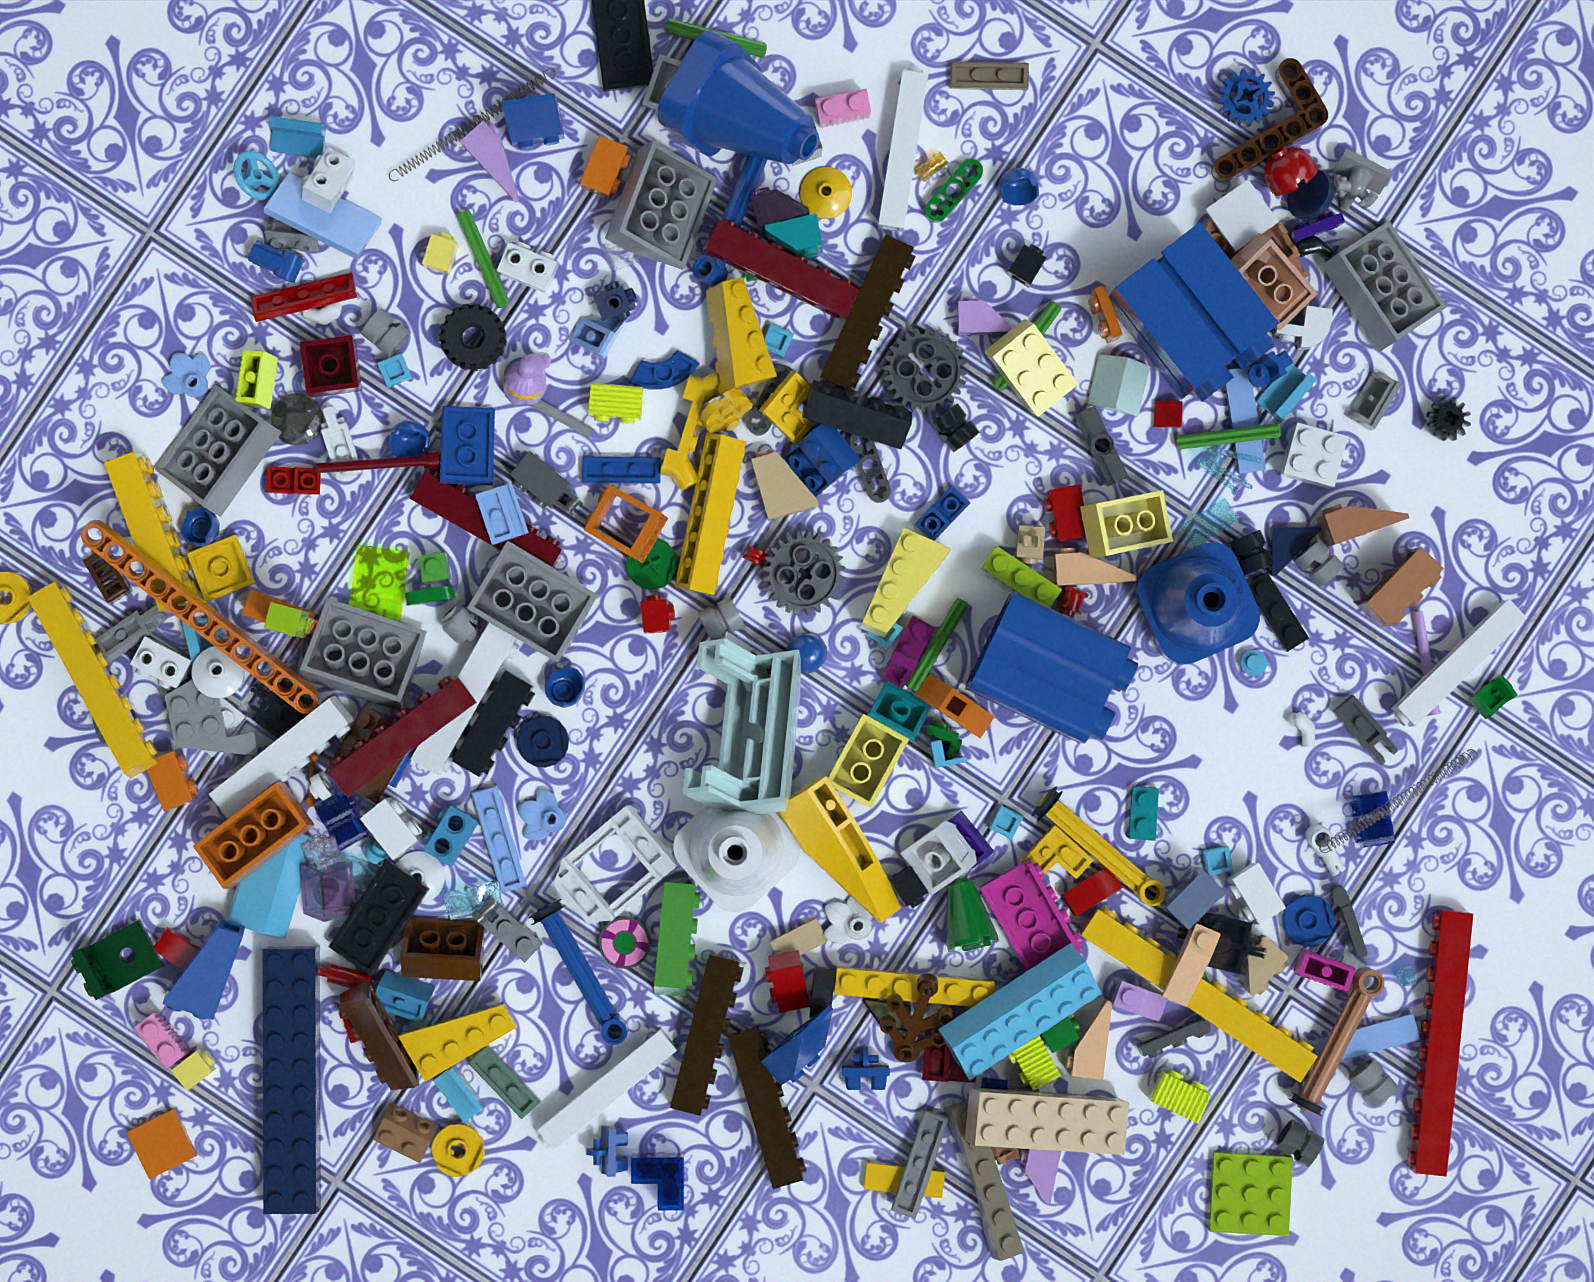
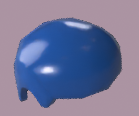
M1013 168L1005 172L999 181V191L1003 201L1014 206L1027 205L1034 202L1039 197V184L1036 175L1025 168Z
M404 420L393 427L388 447L396 457L421 456L429 446L430 435L422 424L416 421Z
M199 505L193 510L186 511L185 518L181 523V534L185 542L195 547H203L211 544L219 534L220 522L215 513Z
M801 633L794 637L787 646V651L799 650L801 673L804 674L816 671L827 659L828 648L823 638L815 633Z
M564 666L557 671H552L544 685L548 700L553 705L562 708L577 704L585 692L583 675L578 669L570 666Z

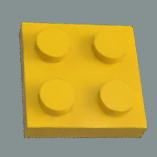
M236 534L187 553L203 598L207 603L256 584Z

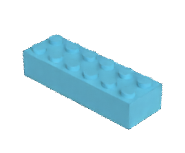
M1070 943L938 1030L956 1063L968 1079L971 1080L1102 993L1086 960Z

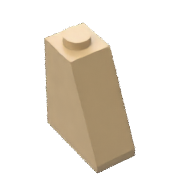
M770 449L755 453L756 458L751 459L768 521L819 507L815 496L777 452L771 453Z

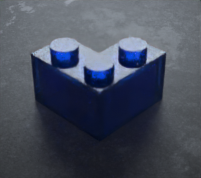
M632 1153L631 1184H657V1211H684L685 1153Z

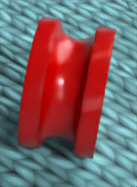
M747 545L746 549L748 552L745 555L743 554L742 558L764 566L763 557L769 555Z

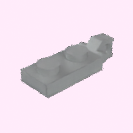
M157 605L148 611H135L96 638V645L104 654L108 663H110L142 641L144 636L148 637L157 629L156 627L163 623L167 617L164 612H159Z

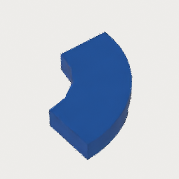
M678 350L671 358L663 362L650 363L641 360L629 384L643 387L647 390L668 389L688 379L689 375L695 372L700 363Z

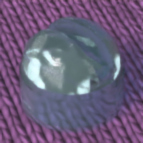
M1412 964L1399 968L1396 978L1401 985H1417Z

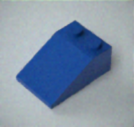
M554 93L502 101L513 147L525 150L533 148L534 144L544 142L545 146L559 144V140L565 139L561 111Z
M830 1005L794 1029L761 1061L781 1086L789 1080L792 1083L797 1081L805 1073L802 1069L806 1065L809 1068L820 1059L818 1053L826 1045L833 1008Z

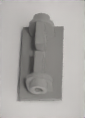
M273 221V224L268 223L267 230L264 232L267 245L279 250L287 248L297 249L302 252H319L317 239L297 229L296 232H292V227L283 222Z

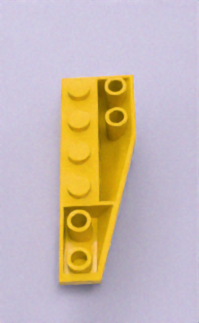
M828 777L814 778L793 793L789 798L786 811L778 812L803 852L879 923L884 922L901 909L893 888L872 847Z

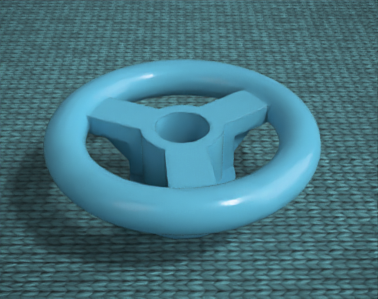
M245 151L236 158L233 172L240 189L248 196L257 200L271 198L279 187V175L270 159L256 151ZM247 160L248 169L241 173V166ZM257 160L268 169L271 178L264 175L262 170L259 169ZM260 185L270 187L266 192L255 191Z

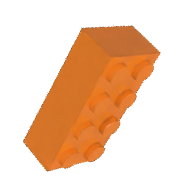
M276 782L193 845V848L223 889H230L315 824L287 785L283 782Z

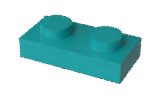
M1132 787L1128 839L1156 841L1159 788Z

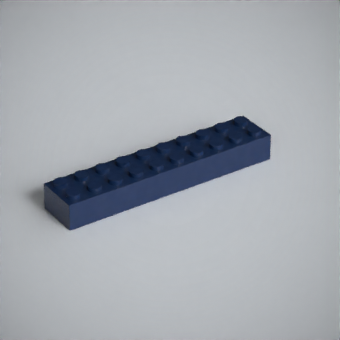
M320 946L265 947L262 949L263 1214H317L321 1210Z

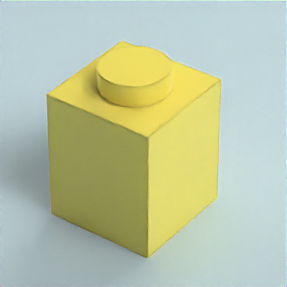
M439 232V235L431 234L422 261L424 267L450 275L459 248L457 241H453L454 236Z
M200 1048L171 1071L186 1091H188L217 1068L213 1065L216 1063L213 1056L207 1050L203 1052Z

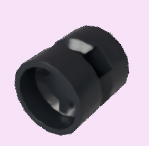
M958 403L931 423L939 435L946 436L945 443L953 453L980 433L972 421L965 420L967 414Z
M1261 530L1229 542L1232 552L1240 558L1238 562L1244 576L1274 564L1270 551L1263 548L1266 542Z

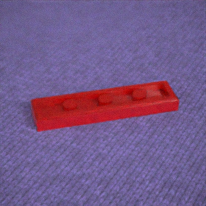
M351 272L252 296L251 303L253 317L256 322L358 298L355 279Z

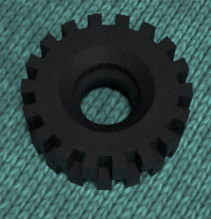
M476 303L474 305L462 304L463 307L452 309L453 312L445 316L444 324L441 323V334H439L440 346L445 356L454 365L463 370L478 371V369H488V366L497 363L499 356L502 357L504 353L503 349L507 343L506 329L497 314L491 311L490 308ZM470 327L480 329L483 334L481 344L476 347H469L463 342V333Z

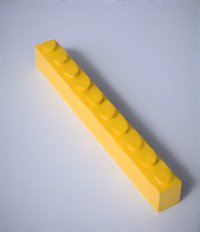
M1106 907L1102 911L1095 908L1079 934L1164 991L1178 956L1171 951L1167 955L1160 951L1161 944L1149 936L1146 940L1137 935L1139 930L1128 922L1124 926L1115 920L1117 915ZM1203 973L1187 1007L1301 1083L1318 1057L1312 1053L1314 1047L1302 1039L1297 1043L1290 1038L1292 1032L1280 1024L1277 1028L1273 1027L1268 1023L1271 1018L1259 1010L1254 1014L1246 1008L1249 1003L1237 995L1233 999L1224 994L1227 989L1213 980L1209 984L1202 978L1205 975Z

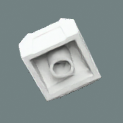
M946 820L900 853L906 866L913 867L930 895H933L977 863L975 850L969 846L957 830L956 825Z

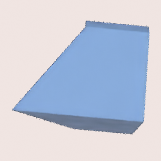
M581 317L569 340L604 360L628 317L616 321L615 317L602 321V318L584 319Z

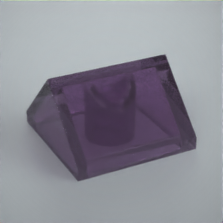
M300 862L303 914L322 922L349 915L356 905L353 862Z

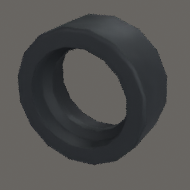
M814 968L809 1018H812L829 1005L832 1007L835 970Z

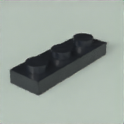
M1268 572L1248 583L1260 613L1285 652H1289L1309 639Z

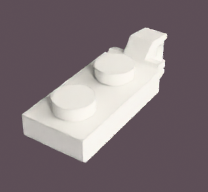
M333 406L322 409L326 423L321 424V432L331 462L359 460L344 417L338 418ZM363 471L335 472V475L339 481L361 474Z

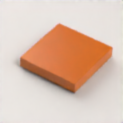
M175 1108L126 1132L148 1179H152L198 1156Z

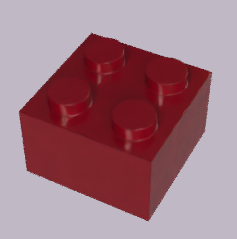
M352 335L300 342L306 394L310 398L362 391L356 339Z

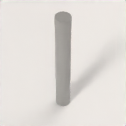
M542 400L535 404H530L531 407L586 437H589L593 431L592 427Z

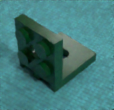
M141 919L92 945L71 953L73 968L78 974H82L85 983H83L84 988L90 997H94L95 1001L165 966L160 955L153 950L154 944ZM125 948H131L135 952V959L131 963L125 962L122 958V951Z

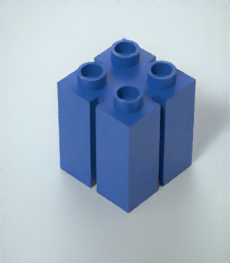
M1199 222L1161 251L1163 256L1156 261L1155 258H1152L1116 286L1109 295L1116 317L1182 400L1191 392H1194L1200 401L1203 402L1234 378L1226 367L1232 360L1235 359L1244 370L1276 345L1268 335V332L1276 327L1279 322L1209 232Z

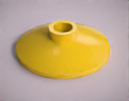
M820 167L811 171L803 180L800 189L801 201L810 214L816 213L817 218L832 219L844 213L849 207L852 199V186L847 176L840 170L833 167ZM824 187H829L831 194L825 196L821 190Z

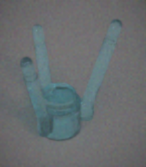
M1218 446L1214 450L1207 448L1199 463V467L1205 469L1204 472L1212 475L1234 493L1239 492L1238 488L1221 476L1219 472L1248 489L1253 488L1252 484L1222 467L1226 460L1222 458V455L1256 463L1261 462L1260 458L1224 450Z

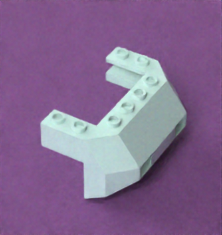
M725 638L699 642L697 668L728 684L725 697L724 720L722 723L723 731L719 768L712 765L703 766L702 774L691 768H685L682 794L714 810H742L755 814L786 811L791 794L800 704L801 657L799 650L755 656ZM766 669H771V676L767 673Z

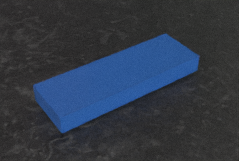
M582 456V483L661 484V457Z

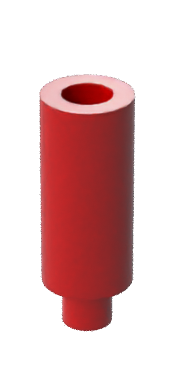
M332 964L331 967L321 965L319 970V976L326 977L328 983L352 988L366 980L372 983L373 976L365 972Z

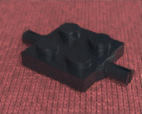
M283 678L279 683L283 688L293 686V683L287 678ZM258 682L250 690L262 700L259 710L251 719L276 739L280 738L310 714L297 711L272 690L268 692ZM307 694L299 697L300 701L304 704H311L314 701Z
M1206 912L1200 918L1199 925L1221 934L1207 967L1242 975L1249 955L1262 959L1265 958L1266 955L1259 952L1266 953L1267 948L1252 945L1251 937L1254 923ZM1180 927L1178 931L1181 933H1177V938L1185 939L1188 929Z

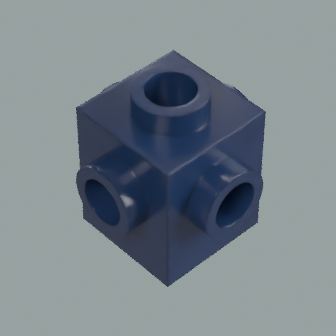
M618 281L604 285L605 290L593 296L602 321L615 317L616 321L631 316L630 311L636 307L635 303L637 302L635 291L632 287L629 288L627 282L620 285Z

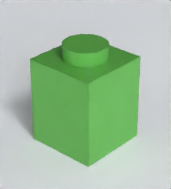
M447 553L418 556L423 583L452 580Z

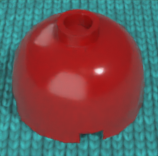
M1281 146L1271 152L1272 157L1267 161L1264 168V178L1272 194L1274 193L1275 196L1285 195L1298 189L1297 183L1302 179L1306 183L1316 175L1318 167L1306 150L1298 147L1285 148V146Z

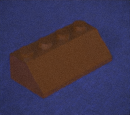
M369 980L341 993L340 1004L338 1005L339 1011L344 1019L349 1018L353 1025L350 1027L355 1039L357 1041L361 1039L365 1045L363 1051L368 1061H374L378 1068L376 1074L381 1083H387L390 1090L419 1086V1071L400 1041L397 1028Z

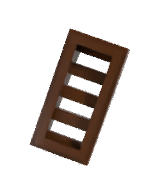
M94 553L84 559L83 562L107 604L112 605L133 592L125 576L105 561L94 568L92 563L101 558ZM105 567H111V570L100 576L98 574ZM114 574L116 578L105 585L103 581ZM120 583L121 587L110 593L108 589Z

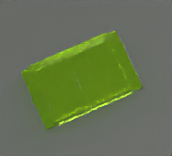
M357 545L350 606L402 622L410 552Z

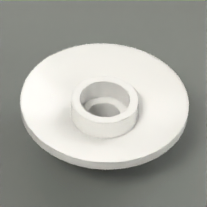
M215 646L202 651L192 666V679L195 686L201 693L211 698H225L234 694L241 687L245 678V669ZM216 666L222 668L219 675L212 673L213 668Z
M415 851L404 855L396 863L397 866L412 876L415 873H420L422 875L421 882L431 888L421 903L433 900L441 892L445 882V873L442 864L437 858L427 852Z

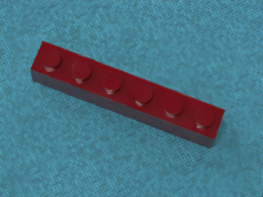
M719 219L714 223L702 252L839 320L848 317L860 290L854 287V282L844 277L838 279L830 275L831 271L819 265L814 267L808 264V260L801 255L794 254L792 256L784 252L785 248L777 243L770 242L768 244L760 240L761 236L749 230L744 232L738 229V225L731 220L723 219L722 221Z
M433 471L432 474L425 472L410 499L492 545L478 502L468 496L470 491L459 484L452 487L446 483H440V474L436 471ZM527 523L528 534L507 540L555 568L564 550L559 548L561 542L548 535L546 539L536 535L538 529ZM507 541L492 546L501 551Z
M450 675L444 677L437 683L439 688L432 693L426 691L415 699L417 704L410 709L407 706L402 708L394 715L396 718L388 725L386 722H383L372 731L374 735L368 740L364 738L358 740L351 746L353 751L346 756L340 754L329 762L331 767L327 769L328 773L346 797L352 795L477 703L457 675L454 677Z

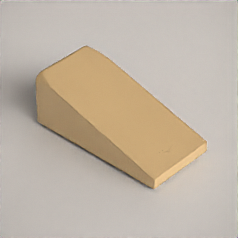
M817 918L769 942L775 954L799 950L801 956L828 942V940L824 937V932Z

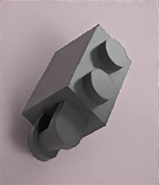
M530 450L510 474L514 478L513 485L523 493L529 490L535 496L532 500L542 509H545L546 506L553 509L557 505L572 517L574 509L578 505L581 506L583 504L582 501L568 491L572 485ZM567 494L570 499L565 505H562L559 501Z

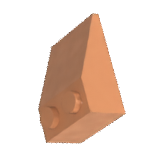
M1260 233L1230 260L1277 319L1279 324L1276 328L1278 330H1281L1318 294L1274 241Z
M1341 504L1321 510L1322 516L1317 517L1316 520L1318 526L1321 527V534L1325 544L1330 547L1409 519L1410 517L1408 513L1354 506L1342 508Z

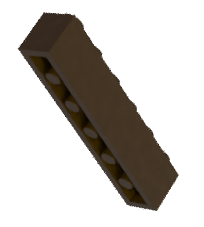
M885 234L820 375V380L831 382L835 387L844 390L850 389V387L856 388L862 375L857 373L861 363L866 365L872 354V350L868 349L872 339L878 340L883 330V327L879 324L883 316L889 317L894 303L890 302L894 292L900 293L905 279L901 278L905 268L911 269L916 258L912 254L913 246Z
M711 952L709 954L670 1105L671 1109L701 1116L702 1109H708L711 1095L706 1094L709 1084L714 1085L718 1070L713 1069L715 1058L721 1059L724 1044L719 1043L721 1034H727L731 1020V1018L726 1017L728 1007L734 1008L737 993L732 992L734 983H740L744 967L739 966L740 960Z
M759 1026L728 1034L729 1043L772 1188L776 1189L803 1181L802 1173L807 1172L803 1157H797L795 1148L799 1147L796 1133L795 1131L790 1133L788 1122H791L792 1119L788 1106L783 1107L780 1097L784 1096L782 1086L778 1081L775 1082L773 1075L761 1063L767 1056L765 1047L769 1046L765 1030L760 1032Z

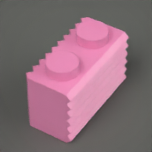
M867 88L815 98L818 122L822 129L824 126L828 128L829 125L833 127L834 124L838 126L840 123L843 125L845 122L849 123L850 121L854 123L855 120L859 122L860 119L864 121L865 118L869 120L871 117V106Z
M157 1011L149 1015L133 1029L166 1070L190 1053V1049L187 1048V1044H184V1040H180L181 1036H177V1032H174V1028H171L168 1020L164 1019L165 1016L161 1015V1011Z

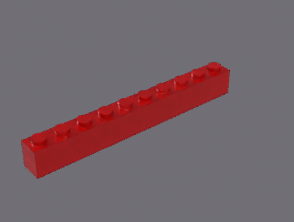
M1437 909V913L1432 916L1431 928L1435 930L1434 941L1431 940L1429 943V956H1432L1431 967L1428 966L1426 971V982H1429V991L1424 994L1423 1007L1427 1011L1426 1019H1422L1421 1035H1424L1423 1045H1420L1418 1049V1060L1421 1061V1069L1417 1071L1415 1077V1086L1419 1087L1418 1098L1413 1100V1113L1416 1114L1415 1124H1411L1410 1139L1413 1140L1412 1150L1408 1151L1407 1165L1411 1166L1410 1170L1415 1174L1447 1177L1474 916L1470 912Z

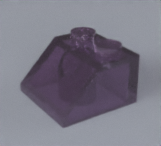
M769 187L760 188L754 191L755 195L750 196L751 207L759 234L765 233L764 225L810 215L809 208L777 189L770 190Z

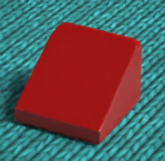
M1154 401L1153 427L1180 429L1182 426L1183 401Z

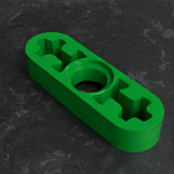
M968 159L964 161L927 202L925 216L930 222L940 223L944 221L980 181L983 175V166L978 160ZM975 166L977 168L975 173L978 176L974 177L971 175L965 182L969 184L966 188L965 184L957 179L956 176L959 175L962 179L967 172L965 167L972 168ZM951 184H957L961 188V195L957 198L949 197L946 192L947 187ZM940 195L943 196L945 201L952 204L949 207L946 203L942 207V216L938 214L935 216L931 215L932 208L930 206L937 207L942 202V199L938 198Z

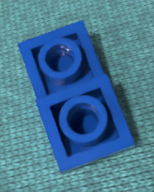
M952 485L924 513L915 525L929 539L935 541L971 502Z

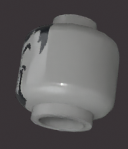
M454 605L441 619L444 622L442 625L443 631L459 644L466 640L471 643L480 634L478 627L481 620L475 613L468 610L466 605L459 607Z

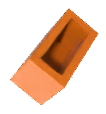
M599 135L580 181L581 188L611 199L613 193L617 195L622 184V180L619 179L622 169L627 170L631 162L632 156L629 155V147Z
M171 751L157 757L158 763L147 769L164 812L198 799L196 795L199 792L197 784L193 778H189L186 771L189 768L188 762L184 754H179V751Z

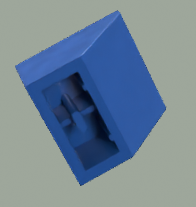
M824 424L812 430L783 456V459L815 498L861 461L839 431Z

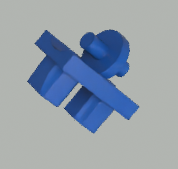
M1286 350L1277 355L1272 351L1250 366L1247 378L1253 386L1262 387L1263 389L1287 373L1285 368L1293 364V361Z
M863 1047V1055H853V1063H863V1065H842V1076H845L847 1090H861V1076H871V1090H885L887 1076H890L889 1065H869V1063H879V1055H868V1047Z
M601 1126V1138H593V1148L585 1149L586 1155L593 1156V1165H601V1174H605L607 1177H616V1173L628 1170L627 1156H616V1146L628 1145V1132L617 1130L610 1126Z

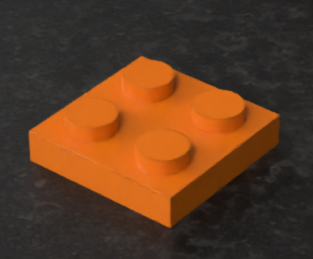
M1102 285L1094 288L1091 292L1088 305L1091 313L1098 316L1099 324H1097V329L1101 339L1106 338L1109 344L1117 341L1123 333L1106 287Z

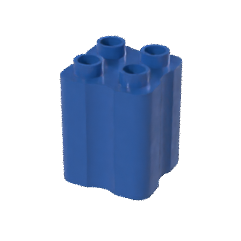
M1014 591L1008 595L964 689L1074 742L1085 744L1089 737L1095 740H1103L1116 711L1104 706L1112 689L1117 692H1125L1139 663L1127 658L1131 649L1130 646Z

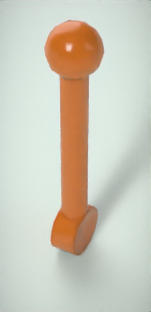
M316 753L308 757L311 760L309 785L311 784L310 778L315 775V762L318 758ZM309 790V797L305 803L308 807H314L317 800Z

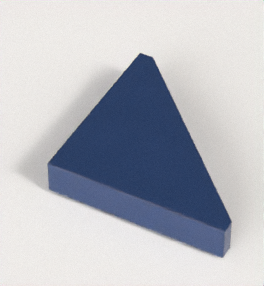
M1271 527V556L1274 564L1271 565V576H1276L1321 531V527Z

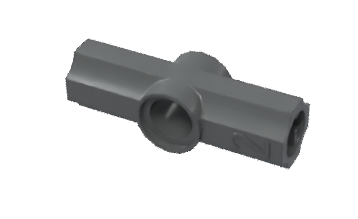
M1092 406L1074 415L1089 446V452L1094 457L1107 486L1129 477L1116 451L1114 440L1108 434L1096 406ZM1103 439L1107 442V452L1100 453L1095 449L1096 440Z

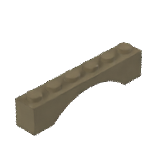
M968 1099L944 1107L946 1116L949 1118L948 1122L951 1132L960 1148L975 1188L983 1221L984 1235L992 1259L1003 1261L1025 1253L991 1147L975 1146L964 1141Z

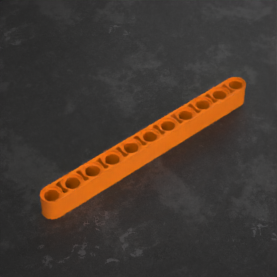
M91 520L85 525L81 532V539L93 552L297 711L308 714L316 709L319 693L313 685L101 520ZM97 528L101 532V538L97 540L92 539L88 534V529ZM110 546H120L123 550V555H112L109 550ZM135 561L142 563L145 568L144 572H134L131 568V563ZM156 578L162 579L166 584V588L162 590L156 589L152 584V580ZM182 595L187 599V604L185 606H178L174 602L173 597ZM204 612L208 615L209 620L201 623L195 619V613ZM224 628L229 632L230 637L221 639L216 635V630ZM239 645H246L250 648L251 653L246 656L238 653L237 647ZM266 661L270 663L272 669L268 672H263L258 668V663ZM281 678H289L293 686L283 688L279 684V680ZM303 694H309L313 697L314 701L311 704H304L300 701L299 697Z

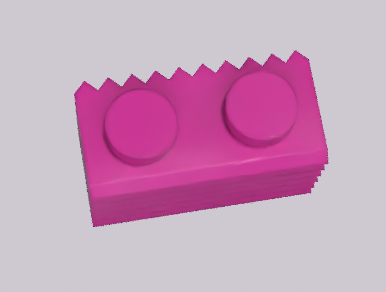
M1301 948L1293 971L1298 976L1347 992L1349 991L1356 968Z

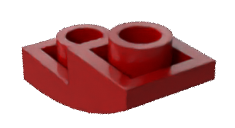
M267 466L266 493L320 495L321 473L314 472L313 468Z
M1104 868L1061 896L1073 916L1077 917L1117 893L1123 887L1116 876L1107 868Z
M169 927L165 928L153 946V950L180 969L185 966L198 948V946L190 943L189 937Z

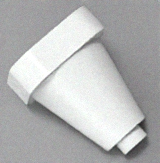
M705 806L679 830L674 839L673 851L680 866L721 909L736 913L746 911L755 905L796 866L800 858L801 847L777 812L755 814L742 810H714ZM735 844L743 849V856L737 861L731 860L727 854L728 848Z

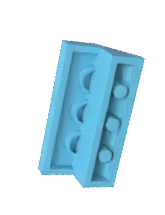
M306 834L301 835L238 883L227 921L245 926V929L286 938L315 837Z

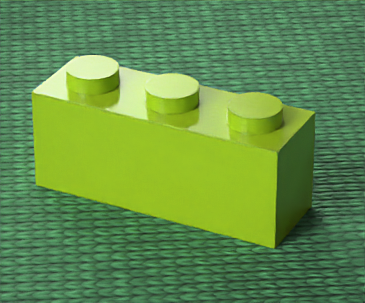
M998 546L994 547L980 568L1011 590L1048 608L1052 606L1062 591L1060 587Z

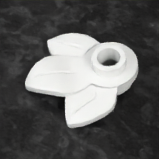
M851 896L846 904L832 902L825 906L826 915L832 925L826 929L823 935L829 941L843 944L850 939L863 940L870 935L872 924L866 916V910ZM857 922L863 924V928L860 931L854 930V924Z

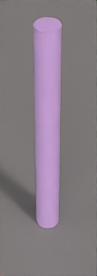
M1417 611L1412 613L1424 677L1433 667L1423 611ZM1439 704L1430 712V715L1440 714Z

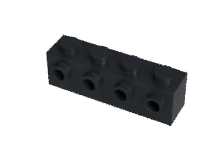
M813 379L803 405L802 418L902 450L912 425V412L906 407L889 405L877 397L868 398L859 395L853 389L847 388L844 390L835 387L831 382L825 380L817 381Z
M505 670L452 762L478 777H482L483 773L488 775L495 764V761L492 760L497 750L502 752L509 740L505 737L509 729H515L520 722L522 716L519 715L522 707L524 705L528 707L536 694L532 692L535 686Z

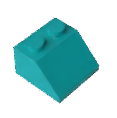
M816 213L764 225L766 239L781 245L792 255L798 254L810 260L819 257L818 253L823 252V241Z

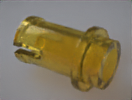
M940 151L937 153L933 152L931 158L914 169L923 182H926L927 179L939 170H945V166L949 164Z

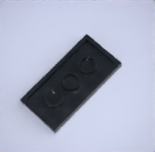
M592 0L603 91L610 92L648 87L654 71L645 0Z
M386 859L328 947L368 975L373 976L431 888Z

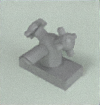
M1346 148L1333 171L1339 174L1334 177V195L1339 194L1340 197H1344L1340 203V209L1347 211L1356 197L1361 200L1358 205L1363 210L1373 205L1378 199L1377 194H1381L1390 180L1393 171Z

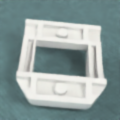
M630 805L622 808L560 861L561 864L559 872L556 874L554 885L587 924L614 920L678 866L674 852L670 853L638 815V812L641 810ZM616 832L648 869L649 873L611 905H608L576 865Z

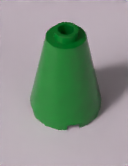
M966 877L952 881L953 885L948 886L946 946L948 952H956L955 947L962 946L963 951H969L990 946L991 940L995 943L999 942L998 934L974 882L968 881Z

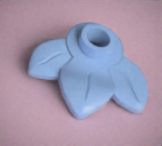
M203 352L195 356L193 360L184 353L173 354L170 361L172 373L161 380L163 386L175 395L183 393L190 397L204 395L208 389V380L206 378L210 370L208 357ZM197 380L196 386L191 387L192 382Z
M539 789L536 801H525L517 807L520 818L528 823L523 832V837L526 839L543 840L550 832L562 830L566 824L565 812L558 807L555 795L548 790ZM552 814L556 817L554 824H551L549 821Z

